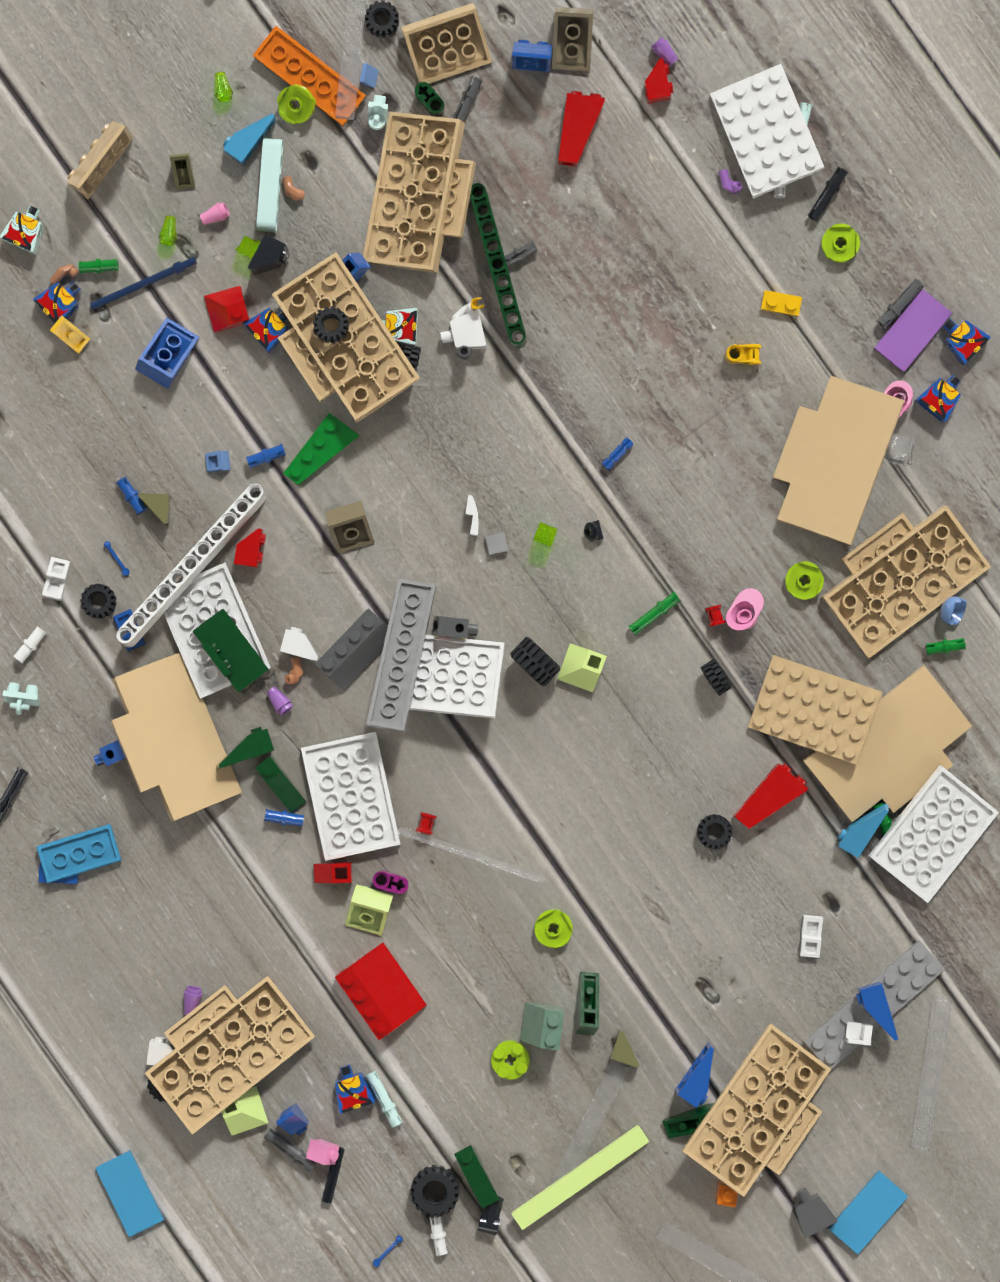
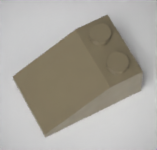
M555 8L552 69L590 71L594 9Z

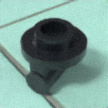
M599 520L588 522L584 527V535L589 541L604 539Z

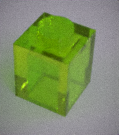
M540 522L533 541L551 548L558 529Z

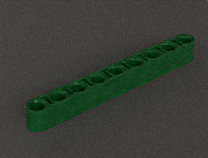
M475 183L472 185L470 198L507 334L514 348H523L527 343V336L489 196L483 184ZM478 190L483 191V195H482V196H480V197H475V196H474V193H475L476 191H478ZM483 208L488 209V213H487V214H485V215H480V214H479V211H480L481 209H483ZM487 226L493 227L490 233H485L484 229ZM492 244L498 245L495 251H489L488 249ZM497 262L503 263L500 269H494L493 266ZM502 280L508 281L505 287H499L498 284ZM511 298L513 302L511 305L506 306L503 304L504 300ZM512 316L518 317L517 322L514 324L508 322ZM517 334L523 336L519 342L513 341V337Z

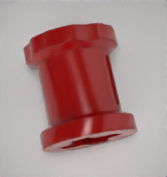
M721 604L704 608L710 620L709 627L726 623L722 617Z
M421 812L419 827L416 828V831L432 835L433 822L437 816Z

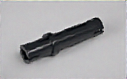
M837 167L831 179L827 180L826 187L807 215L810 219L818 222L833 195L839 191V186L848 174L845 169Z
M20 767L17 768L0 799V823L7 810L11 809L12 801L27 774H29V772Z

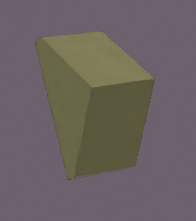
M190 154L170 155L176 190L195 187Z
M141 493L139 497L165 525H168L170 521L171 496L169 494Z
M618 1030L610 1053V1059L638 1067L640 1065L623 1030Z

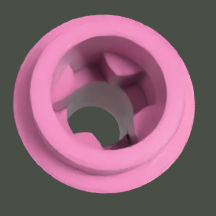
M218 202L206 212L200 214L204 225L224 221L230 216L224 202Z

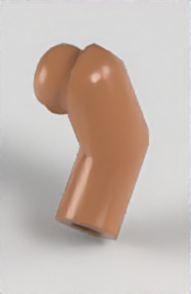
M283 177L285 195L294 201L303 200L305 193L303 190L293 187L292 177Z
M72 264L60 267L51 277L50 282L53 284L60 283L66 275L73 278L78 274V269Z
M300 657L291 659L293 669L285 676L287 684H296L303 675Z

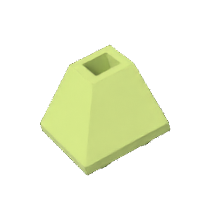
M570 643L557 680L593 692L607 656Z
M257 1086L250 1088L221 1111L231 1135L269 1123Z

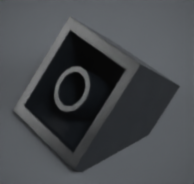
M265 233L247 267L250 273L257 275L280 268L282 263L285 264L290 256L286 244Z

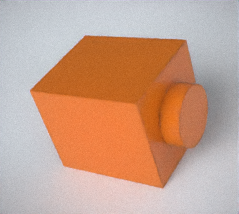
M718 1181L715 1196L716 1204L736 1207L738 1194L723 1182Z

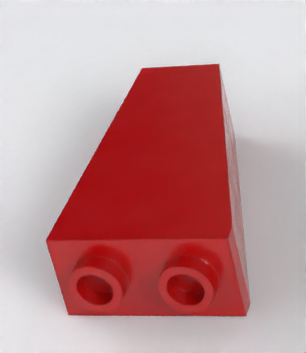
M579 91L567 93L558 165L577 167L604 107L605 98L601 97L600 94L591 93L588 96L582 95V92Z
M777 763L733 816L750 829L809 789L805 786L807 782L799 775L797 777L791 774L792 769L785 763L782 765Z

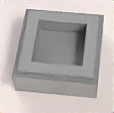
M504 532L485 536L489 555L508 551Z

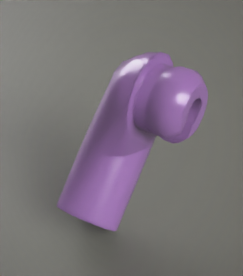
M728 169L718 172L724 190L733 194L739 193L742 190V183L731 180Z

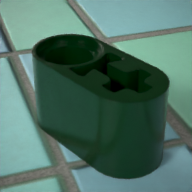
M418 83L415 87L417 101L431 116H442L445 111L442 98L428 83ZM420 90H427V96L430 98L428 101L424 94L420 95ZM439 103L441 108L438 111H433L431 105Z

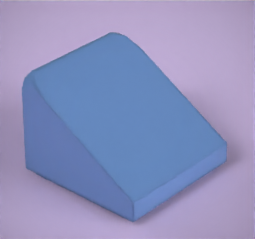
M367 63L363 64L360 84L364 87L375 88L378 70Z
M228 451L205 454L207 473L230 470Z

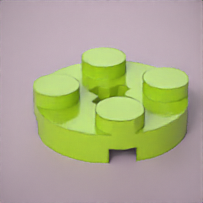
M294 84L284 88L277 97L278 112L288 123H303L313 115L316 99L307 88ZM292 101H298L300 108L297 107L296 109H294V103Z
M842 223L835 224L827 229L821 240V248L825 257L837 263L851 260L860 247V238L857 232L851 226ZM839 238L846 242V245H843L842 248L835 244Z
M807 561L796 563L786 573V589L793 597L800 600L814 598L823 588V574L814 563ZM806 575L807 580L810 582L802 586L799 578H803Z
M549 909L538 916L534 931L536 938L541 944L547 947L558 948L569 941L573 925L566 913L559 909ZM551 923L559 926L555 934L553 931H548Z
M506 1040L499 1043L491 1056V1064L494 1071L501 1078L509 1080L521 1077L527 1071L530 1062L527 1049L521 1043L514 1040ZM507 1055L516 1058V1061H513V1065L505 1062V1059L508 1058Z

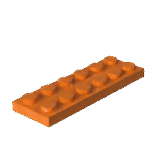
M278 26L273 28L253 54L256 60L288 85L298 84L307 88L316 99V106L341 126L347 123L366 98L363 92Z

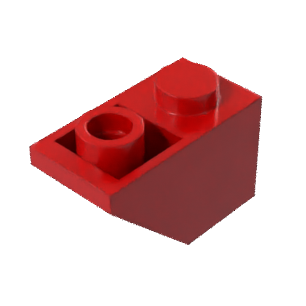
M663 58L658 60L644 82L647 104L670 100L671 94L674 93L672 82H668L667 75L670 74L668 63L664 64Z
M256 529L236 545L235 565L258 568L259 564H262L263 553L261 552V545H265L266 534L263 533V529Z
M352 862L313 864L314 883H352L353 881Z

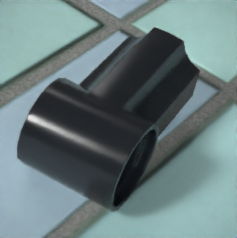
M498 1196L499 1201L484 1208L477 1231L492 1235L497 1234L504 1198Z

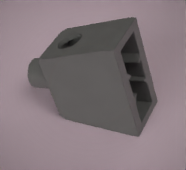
M443 616L434 617L433 636L467 639V635L477 636L478 625L469 624V619ZM456 625L460 627L459 632L455 630Z
M806 1187L796 1192L800 1202L794 1205V1209L805 1238L838 1222L818 1193L810 1196Z

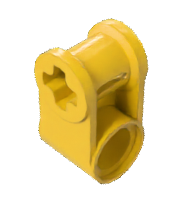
M731 345L726 349L724 358L730 364L761 365L759 357L762 345ZM730 350H736L738 352L737 359H733L730 357Z

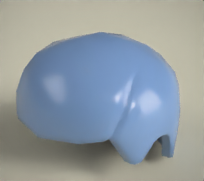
M956 596L948 598L940 609V616L943 622L949 625H957L965 613L967 601Z

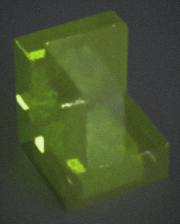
M244 236L239 247L236 246L235 251L252 260L261 242Z

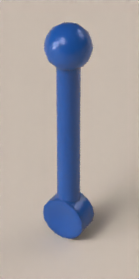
M109 541L104 542V547L110 551L121 567L122 574L129 575L130 570L122 564L111 548V543Z
M397 1236L393 1244L379 1258L373 1260V1265L378 1267L381 1260L398 1243L403 1241V1237Z

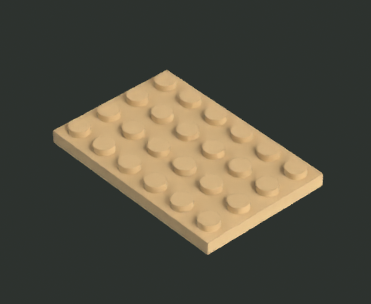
M773 655L748 728L858 765L883 692Z

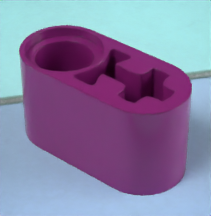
M384 870L376 872L372 879L375 887L397 894L406 892L409 887V881L405 876ZM379 874H383L387 878V882L384 885H380L376 881V877ZM390 876L394 877V882H399L400 879L403 880L405 887H402L401 890L397 889L398 886L395 884H391V888L388 887L391 880Z

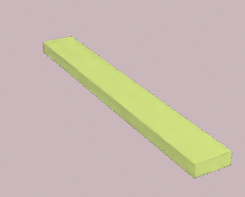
M636 1125L511 1213L521 1229H525L643 1147L649 1140L639 1125Z

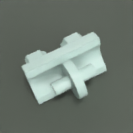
M374 95V101H369L368 124L374 130L382 129L384 126L387 127L388 104H385V96Z
M10 682L7 691L3 690L2 696L4 701L10 703V708L16 709L17 715H21L22 710H29L30 705L39 706L40 704L36 685H27L26 693L19 692L20 684Z

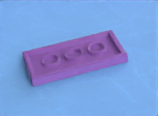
M922 289L874 349L901 372H904L946 322L952 312Z

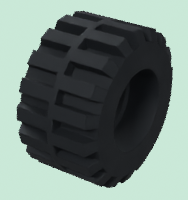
M525 637L510 653L511 658L541 686H546L561 670L560 666L529 637Z
M432 1165L429 1168L428 1166L424 1167V1170H420L413 1179L411 1186L412 1202L416 1205V1209L418 1211L421 1210L424 1215L429 1214L430 1217L438 1215V1217H441L444 1213L448 1214L455 1207L459 1198V1183L456 1180L455 1174H452L451 1170H446L441 1165L440 1167H436V1165ZM430 1181H439L446 1187V1196L439 1201L429 1200L424 1195V1186Z

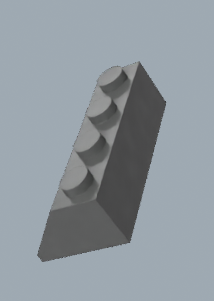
M368 608L315 664L342 690H345L381 653L388 626Z

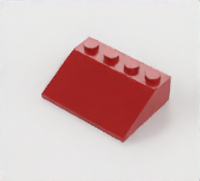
M384 942L335 976L378 1040L388 1035L427 1005Z

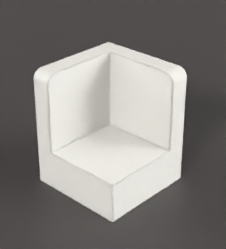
M847 1022L845 1041L847 1043L871 1046L873 1026L866 1023Z

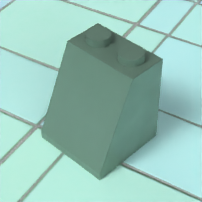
M525 1002L520 1040L539 1048L559 1051L564 1008L561 1006Z

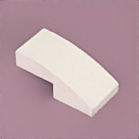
M468 495L465 514L473 516L470 535L478 536L479 521L477 507L473 496Z
M51 557L46 574L47 579L42 592L43 597L58 601L62 600L70 561Z
M803 915L800 956L820 957L822 916Z

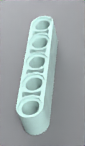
M263 139L257 231H277L283 157L282 139Z

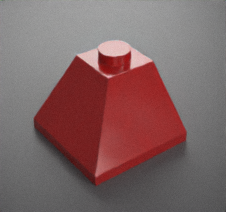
M241 286L204 296L214 333L244 325L245 322L250 320Z

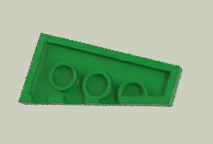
M328 413L283 474L297 485H300L320 467L360 437V435Z

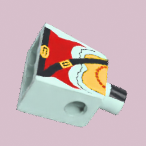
M29 206L26 215L16 212L1 233L0 238L9 244L36 255L44 227L41 222L36 220L40 210Z
M410 308L387 311L386 320H382L396 343L416 346L418 309Z

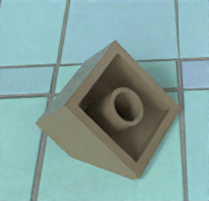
M362 501L325 512L328 527L338 554L375 543Z

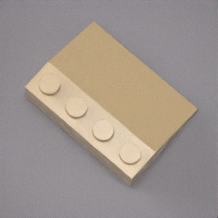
M473 3L401 27L419 83L426 82L429 84L492 63L478 12Z
M112 121L110 125H105L99 140L95 139L90 146V152L81 157L78 168L72 170L67 177V184L87 199H89L133 140V137L123 124Z

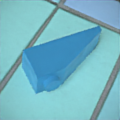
M270 114L234 133L232 137L229 136L223 144L224 152L244 166L277 120L275 115Z
M884 804L851 823L846 830L842 829L837 838L839 839L838 846L859 858L888 813L889 805Z

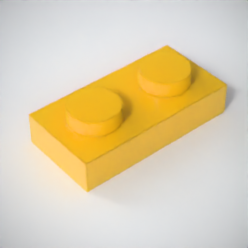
M764 290L761 310L798 317L802 297Z
M63 316L50 329L53 334L78 354L90 340L88 336Z

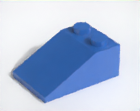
M527 40L514 42L512 69L550 72L552 45L542 41L537 42V44H532Z
M166 317L139 357L135 370L169 389L197 343L199 336Z
M707 1042L675 1088L677 1095L696 1108L699 1104L702 1106L708 1098L706 1094L708 1092L714 1051L709 1042Z

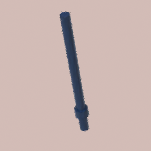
M195 257L183 262L178 261L170 268L91 302L90 306L92 310H95L175 273L178 275L184 272V269L197 264Z

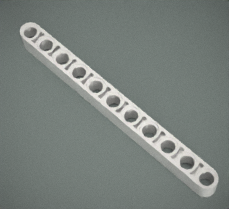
M251 484L120 627L116 636L123 646L133 647L265 502L266 493L261 485ZM255 491H260L261 493L259 497H252V494ZM242 505L248 506L245 512L239 511ZM228 520H235L232 526H226ZM218 533H221V539L217 541L214 540V536ZM203 548H209V552L207 554L201 555V550ZM196 562V566L193 569H188L189 563ZM178 576H183L182 582L175 583V579ZM170 590V595L162 598L163 592ZM156 604L157 609L154 612H149L150 606ZM139 619H144L142 626H136V622ZM131 633V638L123 641L124 635Z

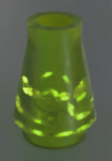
M225 72L215 73V97L219 102L231 100L233 90Z
M165 216L158 236L161 244L171 246L177 241L176 217Z

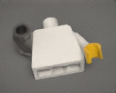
M481 297L473 298L470 303L461 307L452 316L450 321L451 330L440 332L442 343L454 341L457 356L463 360L469 359L472 355L471 349L486 348L479 310H476L484 308V304L478 306L477 303L479 299H482Z

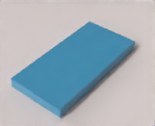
M111 824L36 846L47 883L122 861Z
M131 1150L95 1167L129 1237L164 1220Z
M878 1170L836 1218L838 1222L830 1225L828 1229L855 1253L859 1254L907 1199L908 1195Z

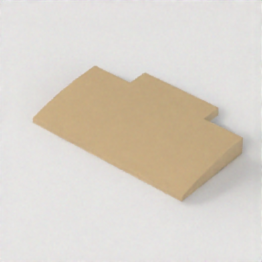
M389 112L363 257L368 263L438 273L444 236L463 237L476 162L459 159L465 123L462 120Z
M337 252L272 294L293 328L279 336L278 340L319 402L336 392L356 423H358L420 379ZM331 306H334L336 309L339 308L348 319L349 332L346 333V337L342 338L340 342L335 341L334 344L331 342L325 343L324 340L322 341L317 336L314 330L313 320H315V315L319 314L318 311L320 309L324 310V307L331 308ZM329 318L324 323V329L328 332L335 331L339 326L338 321L334 318Z
M830 376L818 411L799 406L775 470L774 479L790 484L777 519L788 525L852 545L905 401Z
M943 505L915 527L912 526L904 513H900L840 558L851 572V575L821 597L869 659L991 566L947 505Z
M181 653L150 663L112 679L126 715L110 722L140 793L157 787L171 822L242 793L231 765L217 769V765L227 755L205 702L198 695Z
M922 665L880 699L858 765L818 751L813 752L803 762L845 816L853 822L881 799L885 804L889 805V809L893 813L896 812L919 792L939 765L943 766L946 770L951 768L953 764L942 750L970 729L972 725L927 668Z
M268 976L239 999H236L227 986L224 985L164 1032L175 1049L146 1071L145 1074L193 1135L312 1040L315 1035Z
M769 1023L686 1143L682 1152L737 1194L744 1197L765 1166L775 1174L780 1175L823 1111L809 1101L831 1068Z

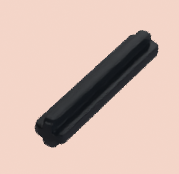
M339 1147V1156L335 1165H330L322 1202L332 1203L345 1151L343 1147Z

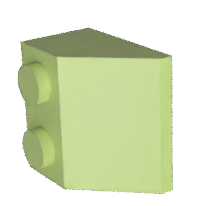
M356 884L345 925L382 936L393 895Z

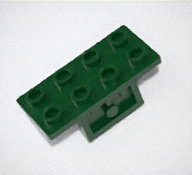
M224 609L218 611L193 630L203 649L224 677L228 678L237 692L243 690L269 670Z

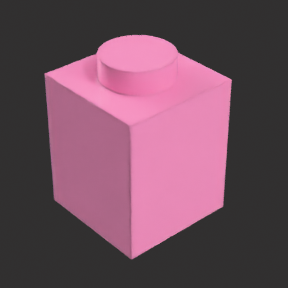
M311 1139L306 1158L323 1165H335L339 1156L338 1150L340 1146L322 1139Z

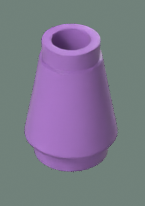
M663 37L651 46L654 50L653 53L660 59L663 58L664 62L668 63L669 66L678 59L668 40H665Z
M276 687L271 688L266 693L276 713H279L281 716L293 708L292 701Z
M187 986L186 990H184V1014H189L199 1005L203 995L200 987Z

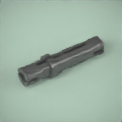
M471 76L466 90L462 92L463 96L453 119H460L464 122L471 104L477 98L476 94L483 80L476 76Z
M533 240L518 249L517 247L514 248L513 252L506 255V261L509 260L507 266L510 267L519 261L521 263L524 261V258L537 252L538 249ZM501 262L495 263L494 266H493V268L497 267L498 265H500V264H502V263H501ZM488 265L482 269L489 279L492 275Z
M914 279L898 299L887 307V310L877 320V323L886 329L896 317L901 315L900 312L923 289L924 285H921L922 283L919 280Z
M272 1128L264 1136V1139L289 1156L293 1163H298L309 1173L317 1162L306 1158V1154L303 1153L304 1150H299Z

